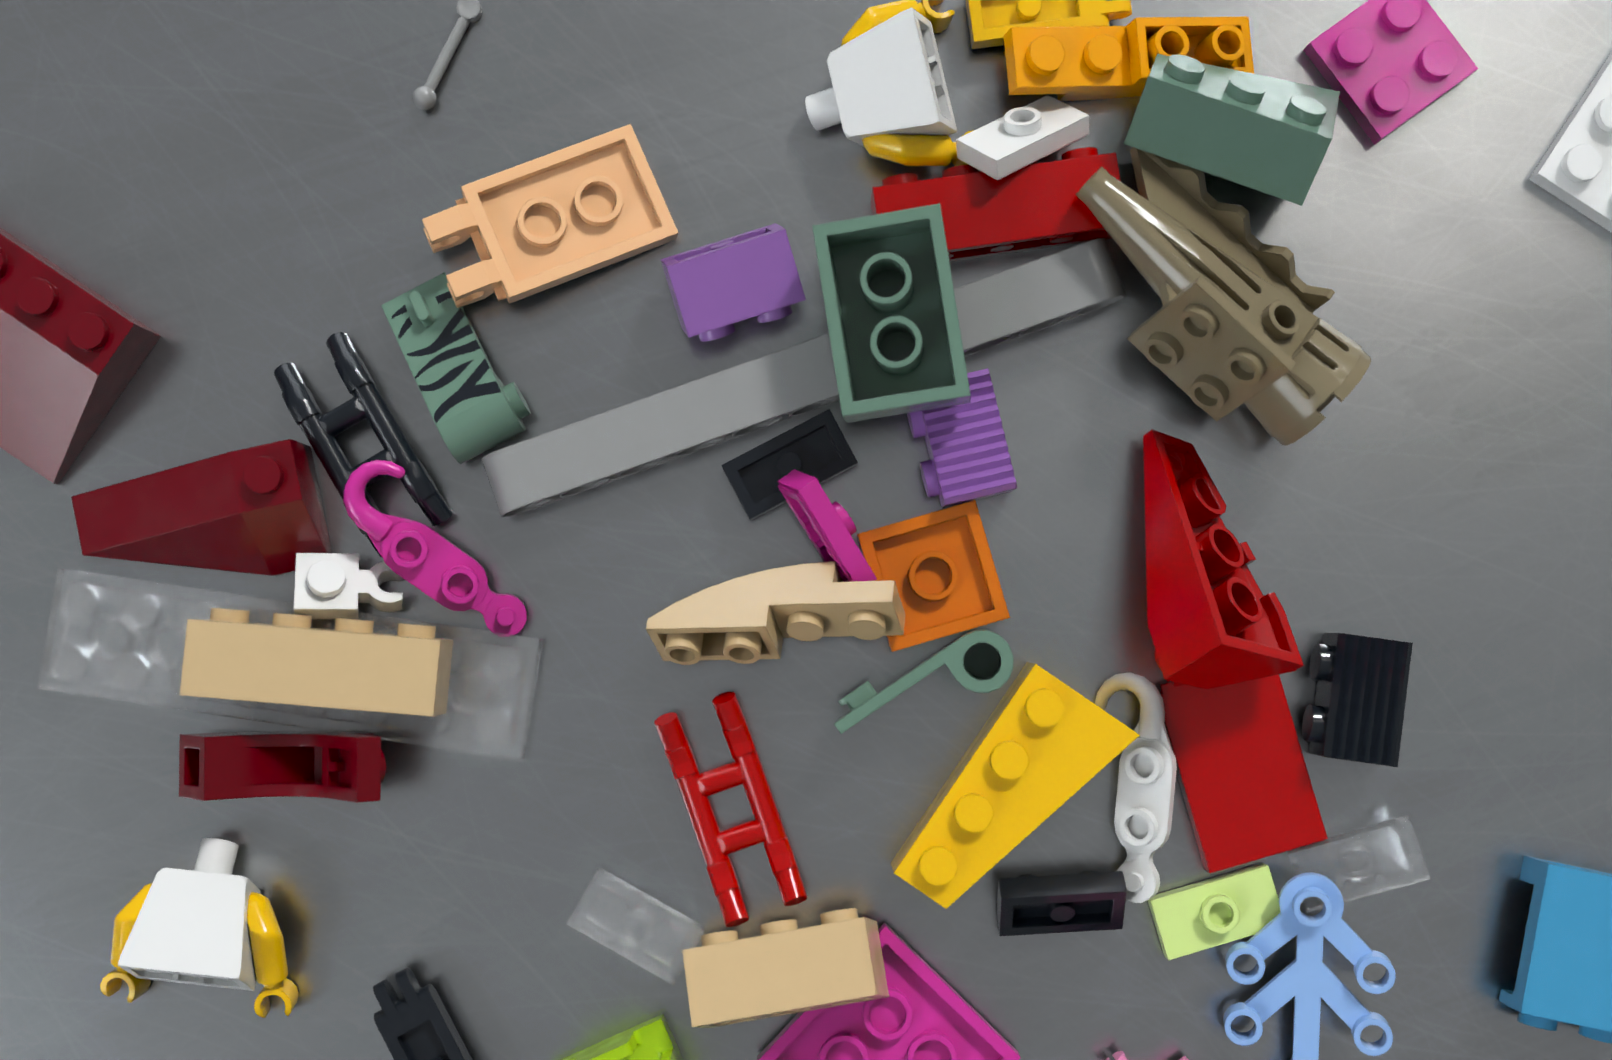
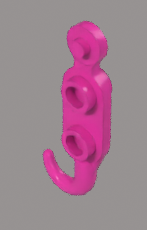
M374 460L362 464L351 473L344 486L343 502L347 514L360 529L367 533L385 564L393 572L450 610L467 611L473 609L479 611L484 617L487 628L495 635L510 637L523 629L527 621V611L524 603L512 594L492 592L488 586V577L485 569L474 558L427 525L418 521L381 513L367 502L365 488L372 478L378 475L403 478L405 476V469L392 461Z

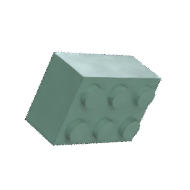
M940 203L812 225L841 413L846 423L970 403V387Z

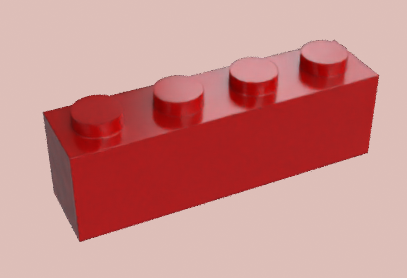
M1095 147L1073 149L1061 155L1062 160L1044 163L1036 161L1000 180H996L983 172H978V169L970 165L950 167L942 171V177L919 181L918 175L914 173L892 175L882 180V186L872 187V215L940 203L949 262L1084 243L1099 238L1112 239L1085 203L1076 196V193L1101 166L1121 182L1116 152L1098 155V150Z

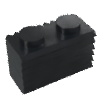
M1324 633L1322 637L1323 644H1315L1310 659V676L1312 680H1318V683L1316 685L1317 694L1314 698L1315 705L1309 704L1306 707L1302 723L1303 739L1310 742L1309 753L1327 758L1398 767L1413 643L1345 633Z

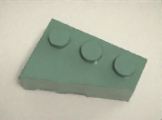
M1157 54L1124 144L1302 206L1333 137L1340 91L1205 64L1185 55L1175 54L1166 56Z

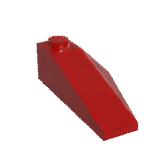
M1151 429L1143 435L1147 624L1155 647L1154 657L1163 673L1164 680L1207 690L1293 672L1301 668L1304 664L1285 610L1275 592L1264 596L1247 566L1255 561L1256 558L1247 542L1239 543L1236 537L1224 525L1220 515L1225 513L1226 504L1193 444Z

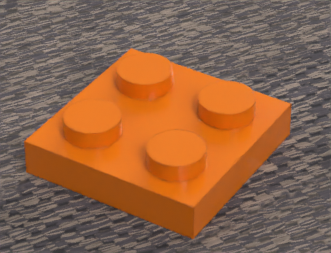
M976 500L857 534L862 554L877 578L875 581L895 580L906 614L904 635L886 636L891 652L1010 618Z

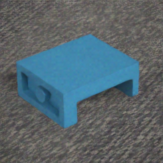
M1524 856L1519 880L1531 883L1534 887L1514 991L1501 989L1499 1002L1518 1011L1517 1021L1523 1024L1549 1031H1557L1558 1021L1579 1025L1578 1034L1612 1044V874Z

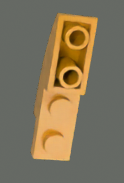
M1136 17L1127 26L1011 27L1003 35L1009 95L1057 94V100L1059 101L1141 96L1157 54L1166 56L1175 54L1185 55L1201 63L1254 74L1249 17Z

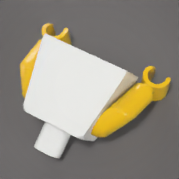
M899 0L867 8L843 37L841 46L830 52L827 56V65L833 87L806 96V111L812 126L819 131L841 123L846 138L865 147L871 156L906 166H948L950 162L954 166L968 165L957 158L956 142H952L948 136L958 131L934 33H940L948 28L955 11L948 10L938 13L931 9L930 6L941 4L944 0H921L919 3L916 0Z
M217 838L201 839L194 871L161 868L157 872L153 883L146 884L115 916L110 961L116 969L108 973L101 981L100 990L104 995L110 997L119 991L122 980L129 987L128 1003H132L149 989L151 980L248 991L255 990L257 981L259 984L264 985L255 1000V1013L259 1017L266 1018L270 1011L268 996L277 995L285 1003V1015H290L298 1001L299 992L293 981L286 978L288 976V965L284 937L269 898L262 895L260 889L249 878L232 875L239 848L236 843Z

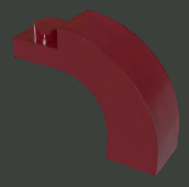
M258 731L180 734L179 797L202 801L254 797H320L356 803L381 801V783L386 774V760L381 750V736H374V733L348 731Z

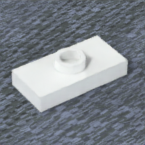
M1047 95L1024 107L1011 109L1003 117L957 138V158L992 178L1000 180L1089 135V115Z

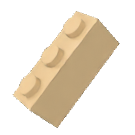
M850 908L820 914L821 925L798 929L797 920L790 919L760 925L761 936L739 939L737 930L702 935L701 947L682 950L692 1027L714 1028L889 997L877 921L866 917L858 918L857 909Z

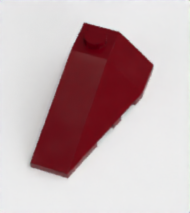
M292 439L227 452L71 496L83 556L279 576L295 572L296 553H332L311 446Z

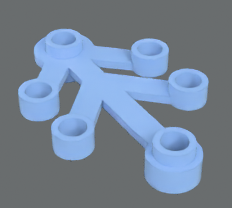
M1312 872L1301 873L1292 877L1281 889L1279 895L1280 913L1247 942H1238L1232 945L1226 953L1225 960L1230 977L1237 983L1250 985L1259 981L1264 975V960L1295 936L1296 959L1248 1000L1232 1004L1227 1008L1223 1017L1227 1037L1233 1043L1240 1046H1249L1256 1043L1263 1032L1262 1023L1294 997L1292 1058L1289 1060H1319L1322 998L1351 1029L1354 1042L1362 1053L1369 1056H1379L1386 1053L1393 1043V1034L1387 1020L1378 1013L1370 1012L1322 962L1323 936L1354 965L1353 969L1357 982L1368 993L1382 994L1392 988L1396 974L1391 961L1385 954L1372 950L1342 919L1344 910L1343 897L1339 888L1331 879ZM1308 897H1317L1324 904L1318 914L1306 915L1300 910L1302 901ZM1249 954L1257 960V963L1251 971L1242 972L1234 967V960L1239 955ZM1379 963L1385 966V975L1378 981H1370L1364 978L1363 971L1369 964ZM1245 1015L1252 1018L1255 1023L1248 1032H1238L1231 1026L1232 1021L1238 1016ZM1370 1025L1381 1027L1383 1029L1382 1037L1375 1042L1364 1041L1360 1035L1365 1027Z

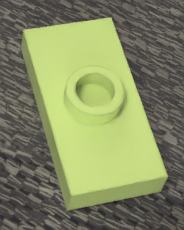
M1265 863L1156 894L1153 898L1147 900L1164 957L1168 960L1255 935L1280 913L1279 898L1269 866Z

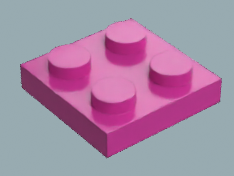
M1368 0L1312 40L1303 50L1330 87L1335 91H1340L1339 99L1374 145L1478 69L1427 0Z

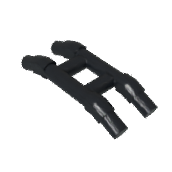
M337 332L332 334L327 339L326 345L335 361L334 365L349 393L353 395V398L328 413L322 414L311 391L306 387L296 364L284 363L275 369L274 376L280 386L282 397L296 424L301 427L342 499L344 497V486L348 478L359 466L374 460L392 461L405 469V476L400 478V480L432 526H437L452 516L453 512L437 490V486L422 462L418 460L377 390L374 380L363 360L359 357L347 333ZM367 419L384 450L352 468L335 436L360 421ZM378 475L372 478L367 483L366 488L387 475ZM365 490L367 502L380 512L369 492ZM359 528V530L361 531V533H362V534H365V536L368 538V540L370 541V543L372 544V546L374 547V549L376 550V552L379 554L378 550L376 549V547H375L374 544L372 543V541H371V539L369 538V536L367 535V533L364 532L362 529Z

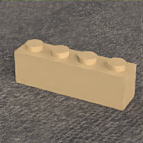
M211 608L210 619H187L180 695L431 717L446 714L453 640L435 638L436 626L398 623L397 635L373 633L374 621L335 618V629L332 630L311 628L312 616L273 613L272 624L249 623V610Z

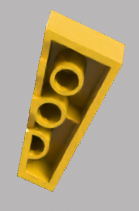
M1026 662L892 860L893 873L947 909L1140 735L1037 664Z

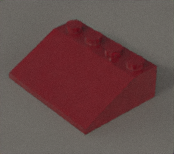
M0 228V448L53 484H59L161 336L2 228Z

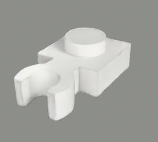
M296 553L294 614L312 616V619H358L359 603H370L371 606L382 612H397L402 610L403 593L385 592L379 586L385 581H403V578L393 572L384 561L375 564L370 570H360L359 553Z

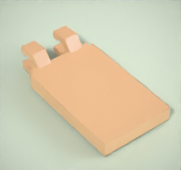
M631 124L461 186L463 198L455 201L456 206L422 219L423 230L433 253L460 245L471 237L481 260L478 263L446 275L447 287L456 308L485 299L494 292L498 301L507 298L510 304L674 241L678 236V230Z

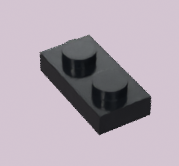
M828 409L721 466L751 521L787 502L778 488L779 483L777 481L795 469L813 476L818 480L819 484H822L858 465V462L831 410Z
M1083 871L1078 874L1047 876L1025 874L1013 878H998L997 922L999 935L1015 936L1122 929L1127 895L1123 871Z

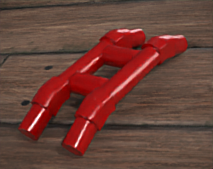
M730 691L717 695L712 700L734 759L731 763L699 773L695 756L688 738L685 736L678 715L674 712L663 714L654 721V724L680 789L706 863V869L715 896L718 899L726 927H735L747 922L749 916L729 854L763 842L784 906L799 904L808 897L751 732L736 694ZM743 784L755 819L720 831L708 797Z

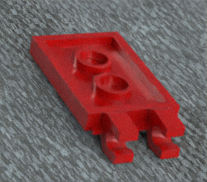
M1279 675L1207 690L1168 680L1167 683L1160 684L1161 692L1159 693L1163 698L1165 709L1164 723L1176 757V775L1204 870L1208 873H1214L1328 839Z

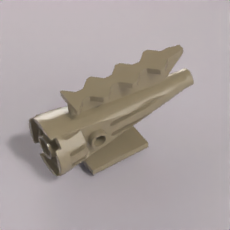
M1132 147L1130 154L1138 194L1110 175L1101 166L1080 188L1076 196L1085 203L1161 298L1163 306L1137 327L1127 339L1216 422L1244 403L1268 434L1282 445L1286 446L1294 443L1313 430L1326 418L1320 411L1335 397L1342 402L1360 382L1371 363V357L1362 350V346L1313 314L1316 309L1329 301L1335 292L1328 288L1306 285L1296 275L1294 253L1287 247L1262 244L1251 233L1249 211L1242 205L1217 202L1207 192L1203 171Z

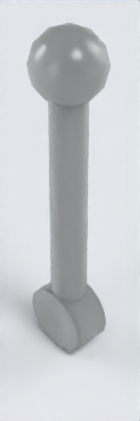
M459 0L457 4L459 18L424 86L418 87L413 93V102L419 109L428 110L435 105V90L469 23L477 22L482 16V8L478 0Z

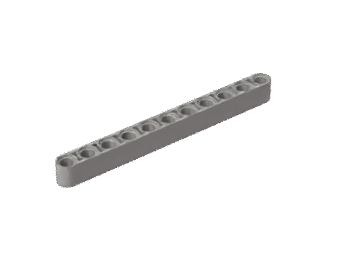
M1106 239L1091 240L955 288L954 293L964 356L1101 309L1126 297ZM829 333L504 447L484 456L482 462L501 517H509L536 509L840 401Z

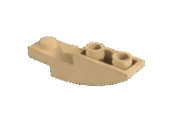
M831 561L768 569L708 587L673 603L648 618L646 631L663 661H671L681 665L695 664L699 660H731L736 663L750 664L759 659H781L783 638L815 641L821 637L854 636L863 640H875L882 636L904 635L906 614L895 580L843 582L836 562Z

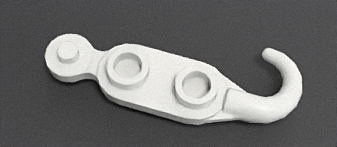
M1127 672L1115 674L1104 681L1097 691L1095 705L1104 710L1109 698L1120 690H1128L1134 693L1140 702V719L1134 730L1140 736L1122 751L1119 762L1114 825L1115 833L1127 852L1126 860L1117 870L1123 871L1127 889L1126 900L1133 903H1142L1153 898L1160 887V875L1153 863V855L1168 841L1171 832L1177 765L1164 723L1165 709L1161 694L1157 687L1144 676Z

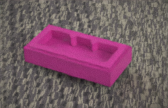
M794 469L777 481L779 483V490L824 562H836L842 581H875L877 579L851 537L857 531L853 520L838 502H830L818 480L813 476Z

